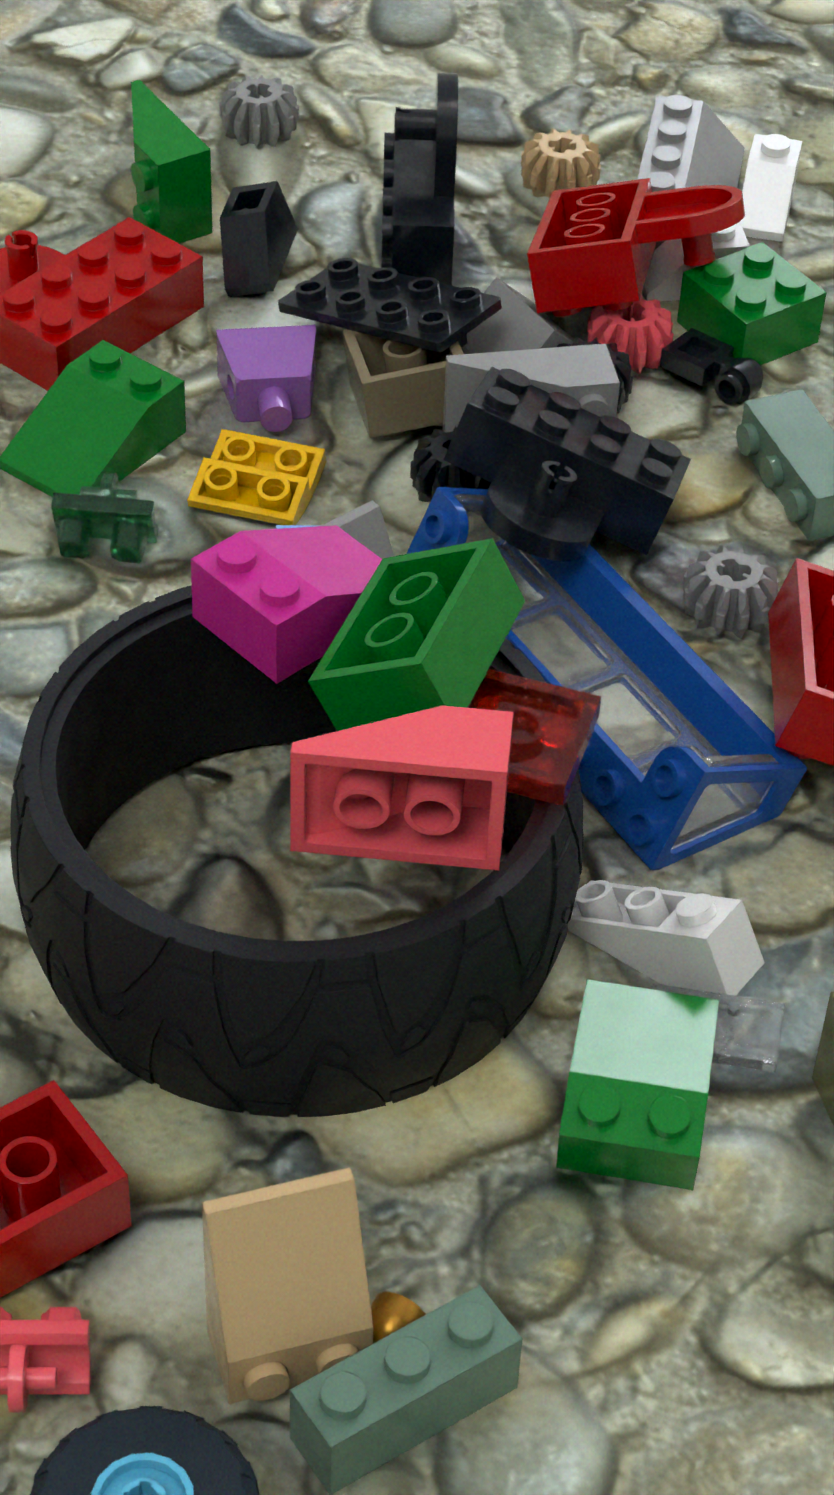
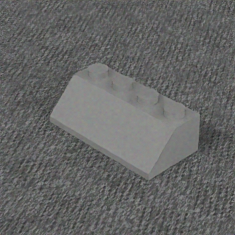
M657 95L637 180L650 178L652 192L702 185H726L738 188L745 148L704 101L691 100L683 95H670L668 97ZM665 241L656 242L654 250H656Z

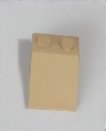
M350 1167L202 1202L207 1332L229 1404L248 1399L265 1401L278 1397L287 1389L294 1388L373 1344V1321L355 1179Z

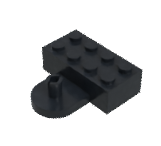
M437 73L435 109H402L401 107H396L394 133L384 132L381 268H394L398 273L418 278L432 277L437 279L439 283L452 285L455 229L454 192L458 127V73Z
M491 367L468 401L443 459L456 467L491 482L480 507V513L486 525L497 536L524 552L554 561H574L583 557L595 532L647 555L691 461L690 458L682 455L678 447L662 439L649 440L632 432L630 426L619 418L609 415L601 417L581 408L580 403L567 394L561 392H552L550 394L531 385L530 380L518 371L512 369L499 370Z

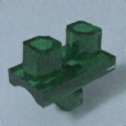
M104 472L100 487L81 486L80 495L53 493L51 510L57 531L60 554L67 558L84 559L90 556L92 538L111 539L110 551L112 558L119 562L140 563L147 544L157 543L159 528L155 522L154 501L137 499V490L118 489V475L115 472Z

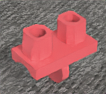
M0 1307V1395H7L9 1413H25L28 1395L90 1394L89 1320L81 1319V1314L77 1307H50L47 1312L41 1314V1320H12V1314L6 1312L3 1307Z

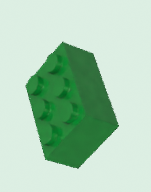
M493 538L398 555L381 560L308 680L337 731L442 705L468 708L525 603V599Z

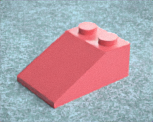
M442 705L292 742L290 751V851L499 871L506 811L513 712Z

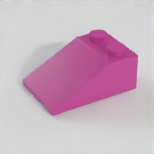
M337 525L239 531L191 558L193 618L277 684L324 656L382 559Z

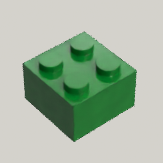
M760 242L718 258L709 264L684 271L677 323L687 331L694 328L733 346L734 358H751L761 366L818 343L827 292L765 243Z

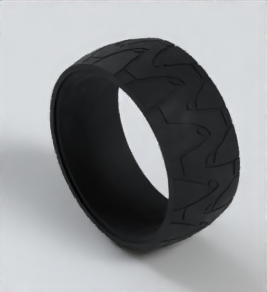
M192 585L156 597L155 601H147L123 613L117 621L109 622L78 646L59 666V672L53 674L42 690L29 718L13 780L14 793L11 800L10 852L13 880L29 943L60 1004L63 1005L74 1024L85 1036L113 1061L120 1063L124 1069L152 1085L153 1083L159 1084L161 1089L176 1096L213 1108L239 1113L248 1111L250 1115L284 1118L289 1117V1115L324 1117L356 1113L386 1106L387 1102L392 1101L396 1103L428 1091L432 1085L436 1087L453 1079L482 1060L501 1043V1038H506L524 1018L556 962L567 936V924L571 919L579 886L584 844L583 798L580 774L563 712L559 709L558 702L551 688L536 667L519 649H515L514 644L506 638L468 708L513 712L503 840L509 847L510 852L500 862L499 871L493 870L465 894L415 920L385 930L354 937L317 941H280L249 938L222 933L188 923L164 913L133 896L113 881L89 857L85 850L99 828L128 798L152 781L174 769L198 759L229 750L256 745L292 743L336 732V728L308 682L322 657L276 684L193 618Z

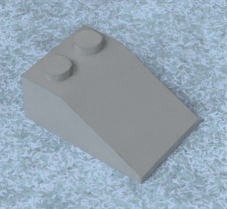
M606 344L446 356L443 431L446 433L452 432L454 427L458 426L468 401L491 367L499 370L512 369L518 371L530 380L531 385L550 394L552 392L567 394L580 403L581 408L600 417L603 415L616 417L620 382Z

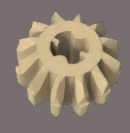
M551 129L550 134L535 133L533 140L525 142L524 151L521 156L523 186L531 189L535 197L546 196L550 199L552 192L555 190L597 185L601 172L599 145L589 142L588 135L572 134L571 129L566 132H558L555 129Z

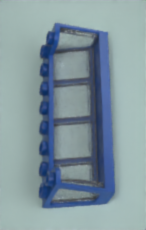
M437 487L406 554L493 538L525 599V603L506 639L514 644L515 649H519L536 667L551 688L558 702L559 709L563 712L580 774L581 792L650 870H660L781 815L805 774L807 767L798 757L793 756L785 749L775 746V734L591 545H589L583 557L574 561H554L534 556L507 543L486 525L482 519L480 507L488 489Z

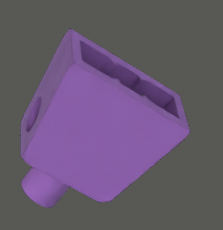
M316 325L216 330L218 378L236 420L241 422L261 421L262 426L266 430L280 432L287 429L293 419H306L311 415L316 375Z

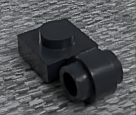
M694 328L689 329L662 349L660 367L681 376L686 381L701 386L711 379H715L714 389L717 396L728 404H742L760 391L764 377L761 366L755 360L741 357L734 358L733 346Z

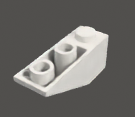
M590 880L577 890L571 919L567 924L568 931L679 994L731 1002L765 963L743 901L740 899L711 896L705 893L694 894L663 890L657 887L609 883L605 880Z

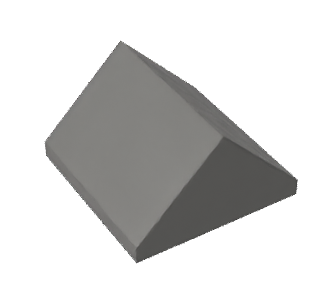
M496 277L484 293L500 297L502 309L467 333L468 343L461 349L464 354L553 348L561 343L572 345L575 339L545 312L537 313L535 303Z

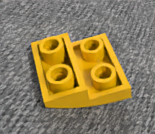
M222 429L211 458L203 457L187 499L188 506L278 525H296L310 503L326 464L325 449Z

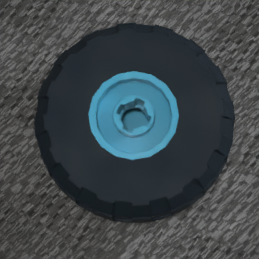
M140 1406V1408L121 1411L117 1409L96 1416V1419L78 1429L76 1427L59 1441V1445L47 1458H44L34 1475V1483L30 1495H260L258 1481L250 1461L247 1462L238 1449V1444L227 1433L212 1426L200 1416L187 1411L181 1412L165 1409L162 1406Z

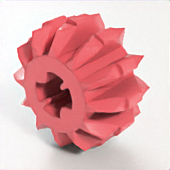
M642 294L640 301H634L630 307L609 311L604 310L602 305L592 308L591 316L588 318L587 342H592L597 337L600 344H617L618 352L629 355L631 368L637 374L641 373L643 367L658 369L662 349L673 342L674 334L672 333L671 311L661 308L660 300H644Z

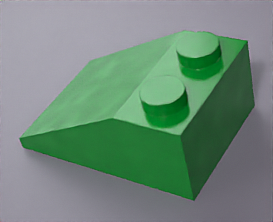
M140 79L131 82L135 163L131 165V175L136 186L137 205L133 207L134 220L179 244L213 233L211 149Z
M102 340L65 367L1 454L0 469L80 512L186 432L184 380Z
M590 979L586 980L559 1131L556 1168L693 1190L700 1159L719 1006L718 999Z

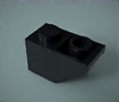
M278 181L234 187L220 216L225 291L228 297L247 294L257 296L274 291L297 234V224Z

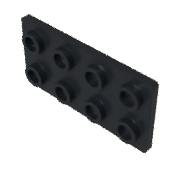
M341 258L330 262L326 269L311 279L297 284L293 291L278 300L279 311L282 313L435 352L444 351L456 341L459 342L462 348L468 343L467 333L502 309L500 297L482 293L477 288H460L439 283L437 279L432 277L418 278L398 273L394 268H376L363 265L351 258Z

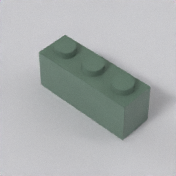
M803 389L745 401L742 422L736 430L737 444L741 453L749 457L759 471L764 485L772 489L784 506L788 519L797 524L808 541L834 536V430Z
M479 1285L290 1389V1439L329 1495H332L518 1387L523 1339Z

